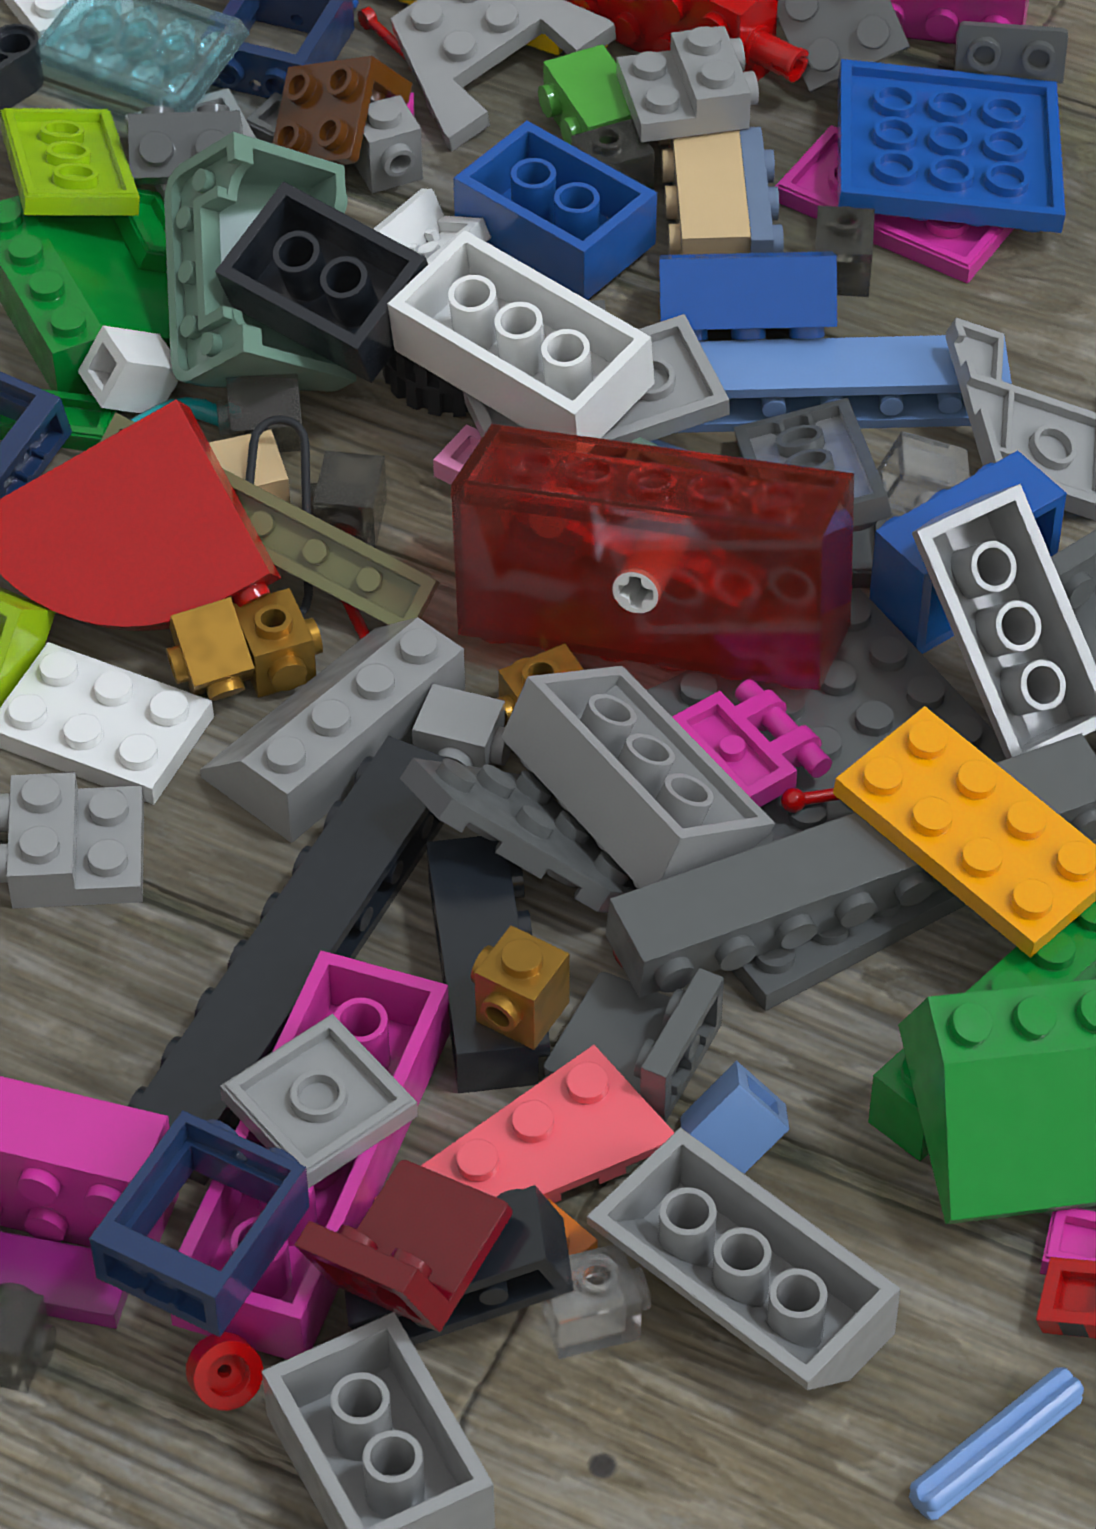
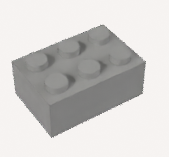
M394 1312L262 1371L267 1417L328 1529L495 1528L494 1484Z

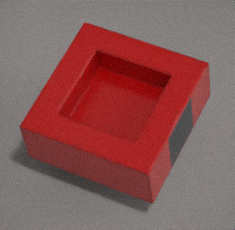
M1050 1257L1036 1316V1321L1042 1333L1096 1339V1261Z

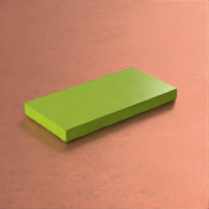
M4 108V110H1L0 129L24 215H139L140 196L111 112L108 109Z

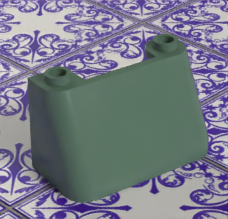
M232 132L182 162L173 170L165 189L164 207L170 353L172 372L177 380L200 387L319 392L338 391L356 381V375L242 313V311L233 308L215 273L216 269L283 181L345 213L348 198L345 186V168L343 165Z

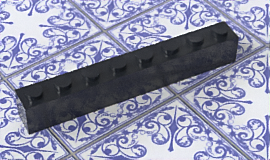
M388 736L374 757L367 756L362 761L355 777L354 786L345 800H338L331 806L324 822L323 832L312 847L305 846L301 850L295 861L292 877L281 893L274 892L270 895L262 910L260 923L248 940L242 939L237 943L231 953L227 972L216 988L209 987L204 991L196 1006L194 1020L182 1037L175 1036L168 1043L161 1059L159 1071L148 1087L141 1086L136 1090L128 1107L168 1116L170 1127L182 1110L205 1121L209 1119L219 1120L236 1131L240 1119L222 1101L220 1085L273 1052L320 950L351 959L356 958L426 852L427 842L433 841L444 825V822L440 821L399 778L413 758L442 762L446 757ZM193 1171L188 1179L206 1185L210 1178Z

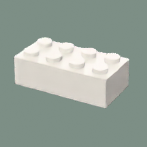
M463 230L387 304L395 351L578 460L655 384L652 341L649 335L466 230Z

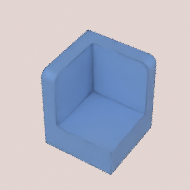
M737 1060L680 1118L683 1130L743 1174L789 1130L786 1104Z

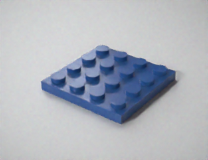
M841 59L838 74V210L854 211L862 215L883 214L910 217L919 221L940 220L959 222L976 227L987 225L1021 229L1027 232L1062 233L1066 214L1057 82Z

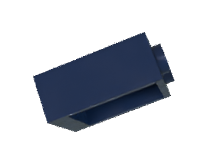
M230 0L203 41L207 84L267 99L275 92L282 95L288 67L335 61L355 30L353 0ZM256 21L309 33L296 54L243 42ZM253 80L258 81L261 86L256 85Z
M0 371V414L16 421L0 443L1 499L38 478L71 435L72 430L61 397Z
M182 1110L89 1238L96 1278L221 1337L310 1207L306 1166L301 1165L295 1157L280 1148L270 1147L266 1149L240 1137L230 1126L219 1120L209 1119L205 1121ZM193 1171L199 1172L267 1204L221 1271L147 1237Z

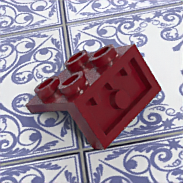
M401 1160L357 1229L342 1224L338 1231L335 1232L309 1220L294 1246L333 1285L437 1332H441L512 1216L513 1210L502 1199L408 1160Z

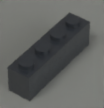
M482 836L427 842L428 883L442 983L448 985L450 1039L458 1094L537 1085L539 1083V1058L550 1056L549 1031L535 1050L476 1022L475 983L471 981V972L478 955L487 945L494 947L510 925L532 935L529 910L517 911L515 898H524L525 896L522 868L495 853V847L499 841L488 840Z

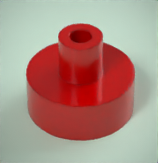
M223 1332L221 1337L211 1334L196 1344L187 1359L186 1378L189 1386L202 1402L213 1409L227 1411L245 1405L256 1395L262 1384V1371L264 1369L259 1354L244 1338L234 1333Z

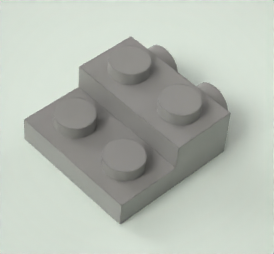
M725 26L697 27L693 30L672 32L670 51H647L638 55L617 57L616 75L641 142L749 129L751 105H757L759 100V89L755 72H743L745 69V52L741 38L730 39Z
M75 772L11 775L10 793L0 794V832H8V843L0 844V883H8L12 909L143 902L144 797L142 786L78 789Z

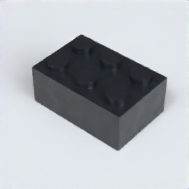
M283 181L216 269L215 273L233 308L242 311V313L372 383L395 352L387 304L428 265L425 256Z

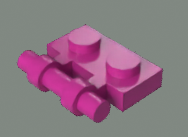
M753 679L744 681L736 689L735 698L740 702L736 706L721 691H718L672 716L759 807L781 796L786 789L796 787L797 769L795 767L803 766L812 777L819 778L826 774L832 766V759L821 749V739L808 726H798L786 713V703L774 691H764ZM768 730L775 739L769 742L760 731Z

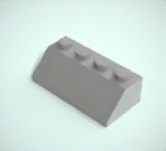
M1021 484L980 496L931 519L913 531L912 536L1006 759L1080 733L1085 736L1095 731L1096 664Z
M418 617L374 628L200 769L201 778L292 843L324 817L336 801H343L354 786L355 777L362 761L367 756L374 757L388 736L409 744L413 742L412 729L432 684L465 691L464 648Z
M623 666L527 677L501 736L502 740L521 759L524 767L533 772L557 798L558 803L566 811L570 812L590 833L598 847L608 853L628 874L637 889L750 850L771 833L775 822Z
M679 1128L587 1215V1224L806 1390L851 1380L895 1334L900 1287L682 1128Z

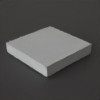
M333 1014L220 1085L222 1101L267 1149L270 1147L280 1148L295 1157L301 1165L306 1166L308 1189L418 1116L417 1101Z

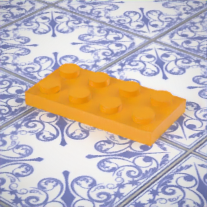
M925 706L835 779L833 794L1030 958L1096 901V844Z

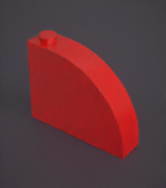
M177 399L0 499V575L31 600L56 613L88 624L128 631L169 629L171 615L231 597L233 604L236 603L239 607H242L270 594L268 586L281 579L190 407Z

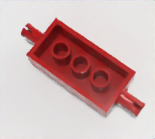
M566 0L569 3L609 19L615 26V41L639 53L670 51L672 32L688 31L697 27L725 26L730 39L741 38L745 52V69L743 72L754 71L757 82L770 71L784 77L789 82H795L802 76L809 59L806 57L809 55V52L806 49L776 37L778 0Z

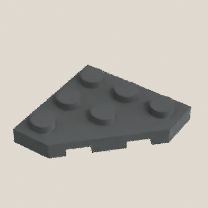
M413 758L399 778L440 821L461 833L467 826L473 832L488 840L499 841L495 847V853L540 879L546 872L549 876L567 886H579L574 893L575 899L597 912L608 913L610 898L637 889L628 874L608 853L598 847L590 833L570 812L564 810L552 798V792L530 771L524 770L521 774L503 772L487 764L483 765L482 768L464 766L449 758H445L442 762Z

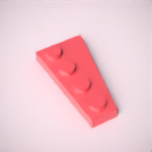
M592 1045L421 1166L495 1197L508 1190L525 1189L536 1185L547 1199L549 1198L552 1202L556 1203L562 1200L561 1193L595 1179L598 1180L599 1184L626 1174V1166L650 1157L675 1132L595 1045Z

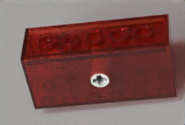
M491 424L451 484L458 635L481 638L489 643L509 642L535 646L545 651L566 644L571 652L599 656L611 662L626 660L658 665L669 671L691 670L717 674L728 680L750 679L780 684L785 688L793 690L806 688L820 690L851 625L854 473Z

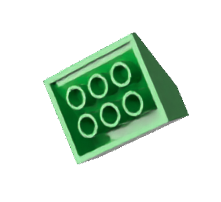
M19 195L0 200V303L51 390L86 395L91 393L78 370L103 325L160 334L170 349L167 273L138 268L112 215H24Z
M1096 979L929 996L898 1024L946 1225L1096 1206Z

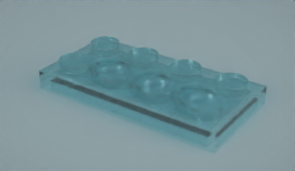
M69 0L39 39L42 64L155 106H167L174 109V112H191L250 33L240 19L185 0Z

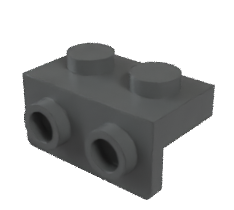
M962 21L956 34L954 71L1054 81L1063 84L1068 30L1061 27Z
M206 104L199 106L195 112H174V109L167 106H150L143 108L141 113L128 114L129 167L135 185L167 184L173 170L182 162L232 132L243 134L240 110H230L228 106L222 104Z

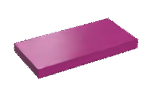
M832 125L775 185V187H778L780 204L967 284L1015 229L987 225L976 227L966 223L940 220L919 221L910 217L883 214L862 215L854 211L838 210V128Z

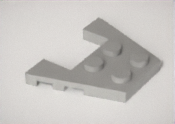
M417 0L390 18L396 40L415 80H418L432 117L436 119L440 127L445 145L451 152L490 126L488 111L463 89L464 86L540 34H545L566 54L602 44L606 46L616 39L614 23L609 19L565 0Z
M956 317L946 331V341L982 465L996 463L1018 450L1067 493L1065 511L1096 521V412L1002 381L1004 333Z

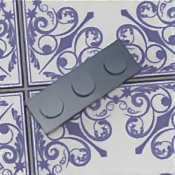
M762 127L741 129L739 132L751 234L750 253L783 252L782 224H772V220H778L779 218L778 187H768V183H774L775 178L774 150H764Z

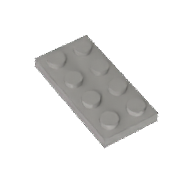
M685 314L638 329L651 337L655 384L585 454L586 463L629 449L634 439L642 437L650 442L730 415L729 398ZM464 392L465 404L506 490L555 474L563 461L568 462L572 457Z

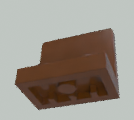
M372 55L288 67L272 144L340 165L356 163L359 159L370 103L401 95L404 102L409 104L413 83Z

